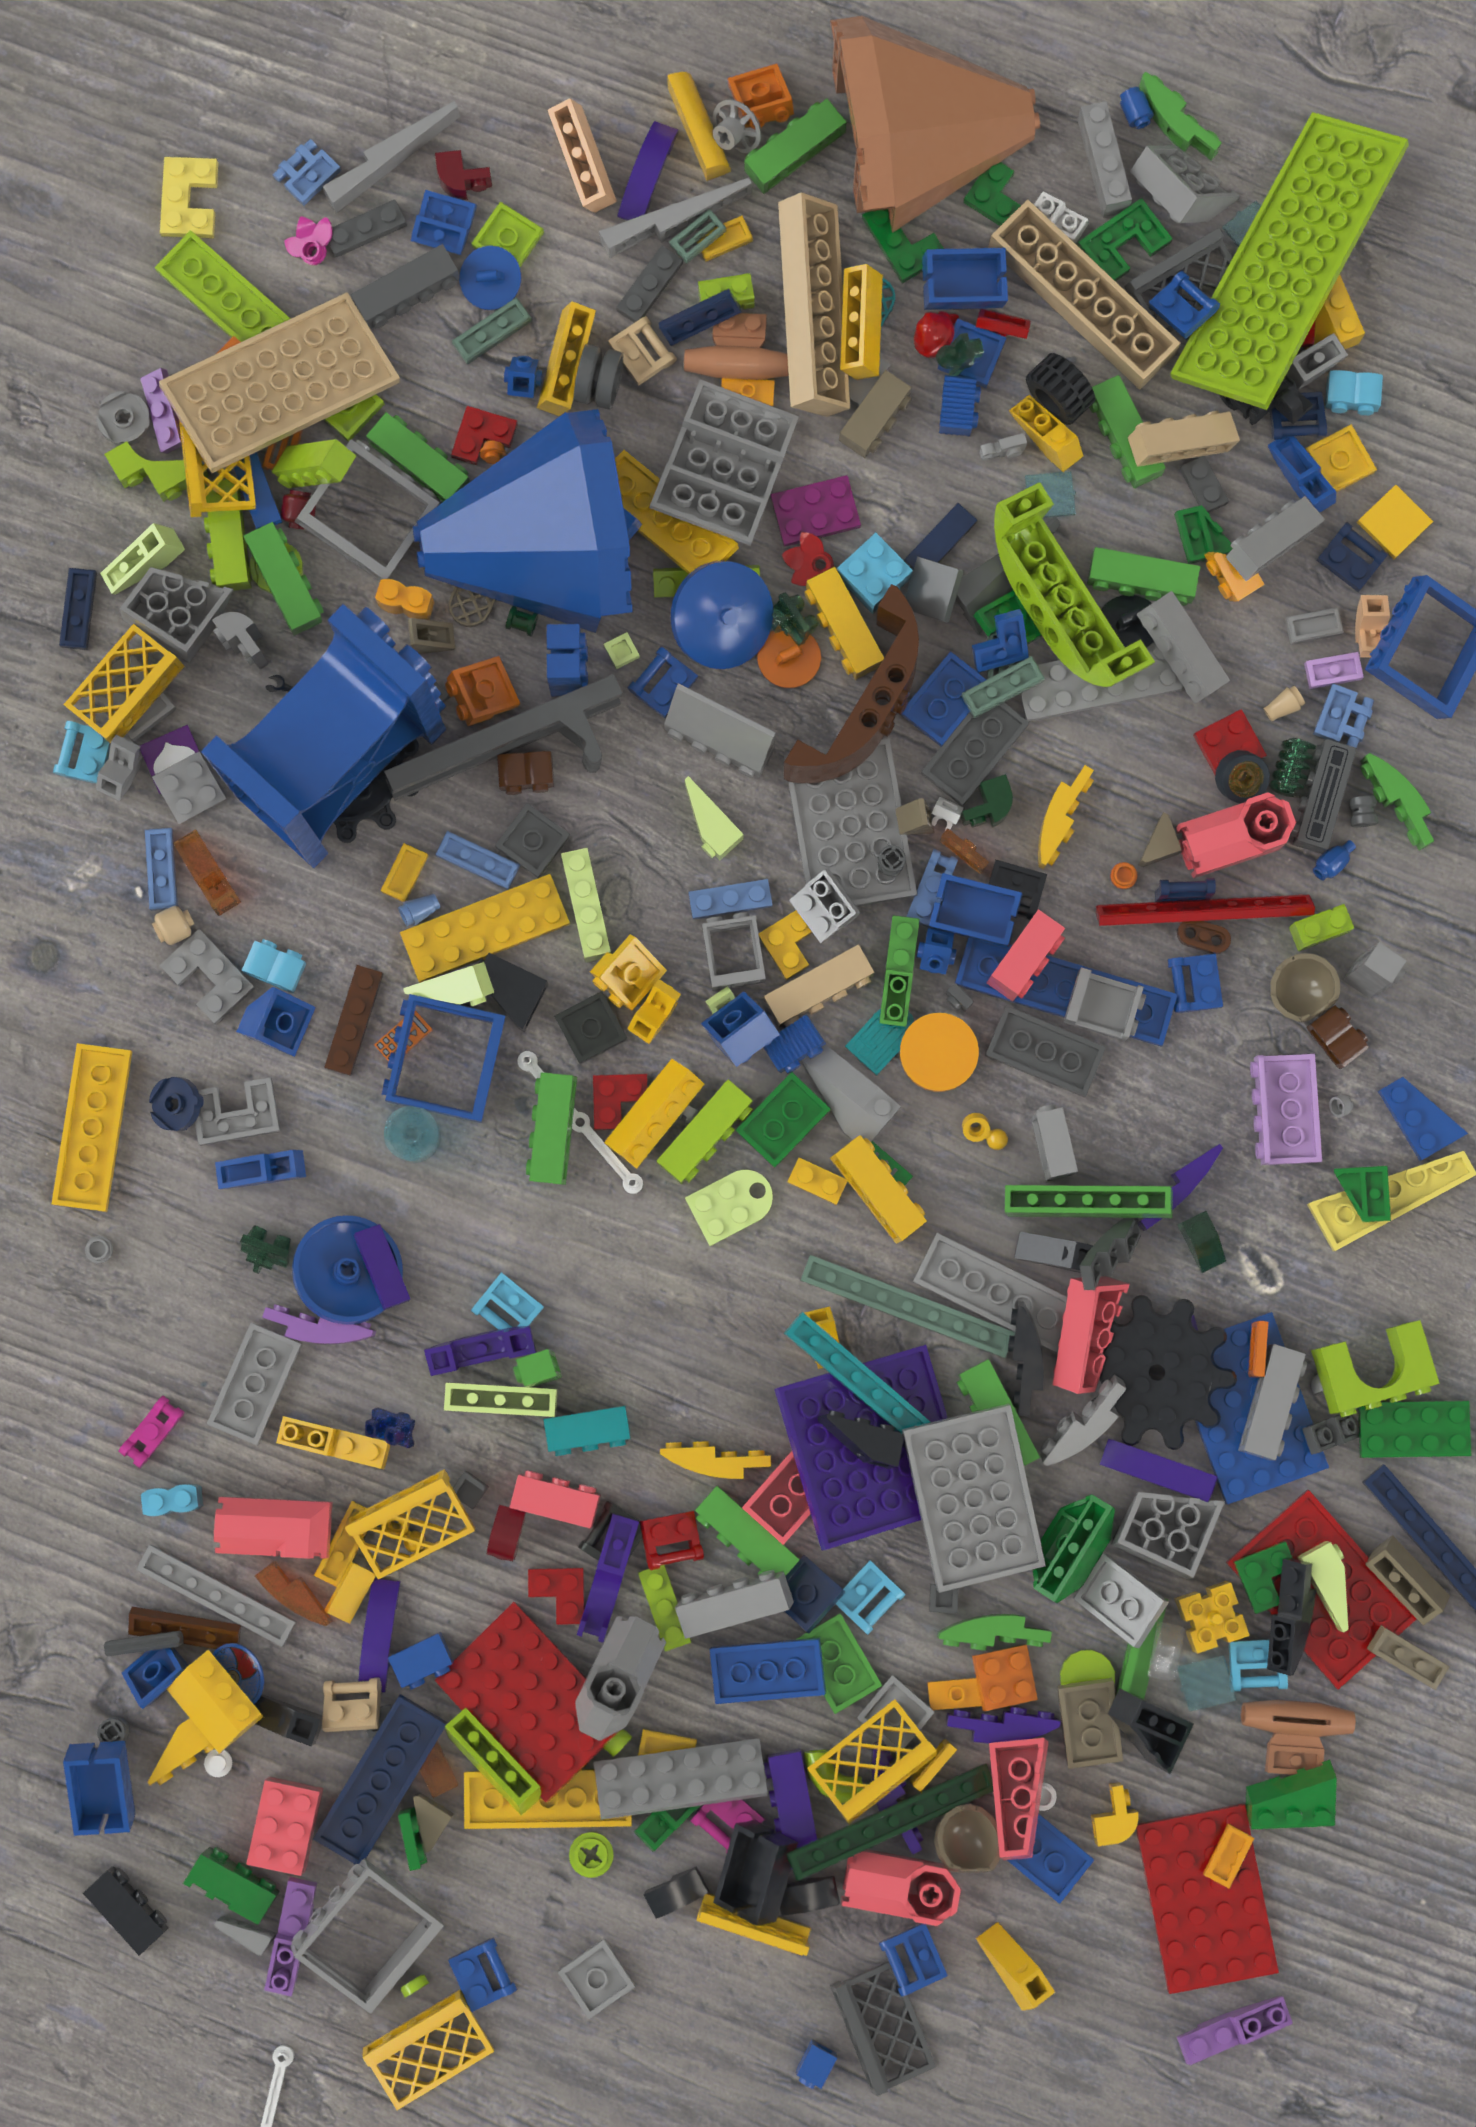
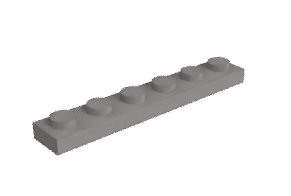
M153 1545L148 1546L136 1569L281 1647L285 1645L297 1622Z

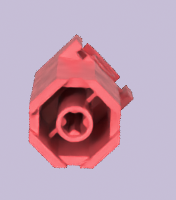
M1268 792L1249 798L1244 803L1178 824L1176 833H1182L1183 839L1178 840L1182 849L1181 854L1187 869H1194L1191 874L1192 877L1196 878L1280 850L1287 843L1296 824L1289 802L1283 799L1280 800Z
M219 1497L218 1503H223L222 1509H216L214 1542L220 1543V1547L215 1548V1553L263 1556L280 1555V1557L314 1558V1556L329 1558L333 1502Z
M867 1849L854 1855V1857H849L847 1860L843 1882L845 1895L841 1898V1904L846 1907L909 1918L917 1923L938 1926L946 1918L957 1913L961 1889L943 1863Z

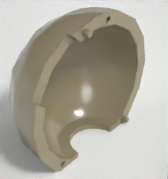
M1296 954L1285 959L1276 968L1271 980L1270 996L1274 1006L1285 1017L1297 1022H1306L1319 1016L1337 1002L1340 996V979L1336 969L1325 958L1315 954Z
M971 1804L960 1805L946 1813L937 1825L934 1838L936 1853L949 1871L983 1873L995 1869L1000 1860L997 1823L994 1817L986 1810Z

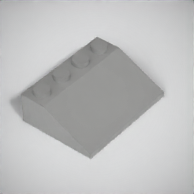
M678 683L664 724L665 730L668 731L667 735L680 742L684 739L692 743L691 747L700 753L705 754L707 751L715 755V760L726 766H729L731 763L739 767L738 771L747 777L753 778L755 775L760 778L774 752L776 733Z

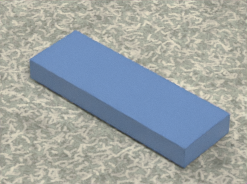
M173 829L145 830L149 909L151 911L165 910L175 905L178 906Z
M449 831L446 832L435 854L437 857L507 890L510 889L520 868L519 864Z

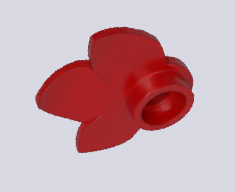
M802 532L800 535L801 547L790 548L782 554L785 563L795 570L791 583L798 586H806L807 580L834 567V560L829 553L824 551L822 540L812 533ZM818 559L825 561L826 566L824 569L816 567Z

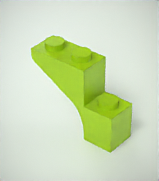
M128 441L104 454L124 488L128 486L135 487L144 480V477L148 476L163 502L177 499L182 495V491L187 489L184 460H146L134 452ZM207 470L203 473L205 477L209 476Z

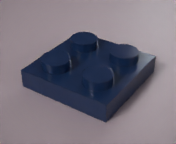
M803 1555L785 1576L794 1603L789 1610L784 1612L810 1634L843 1596L845 1591L810 1559Z

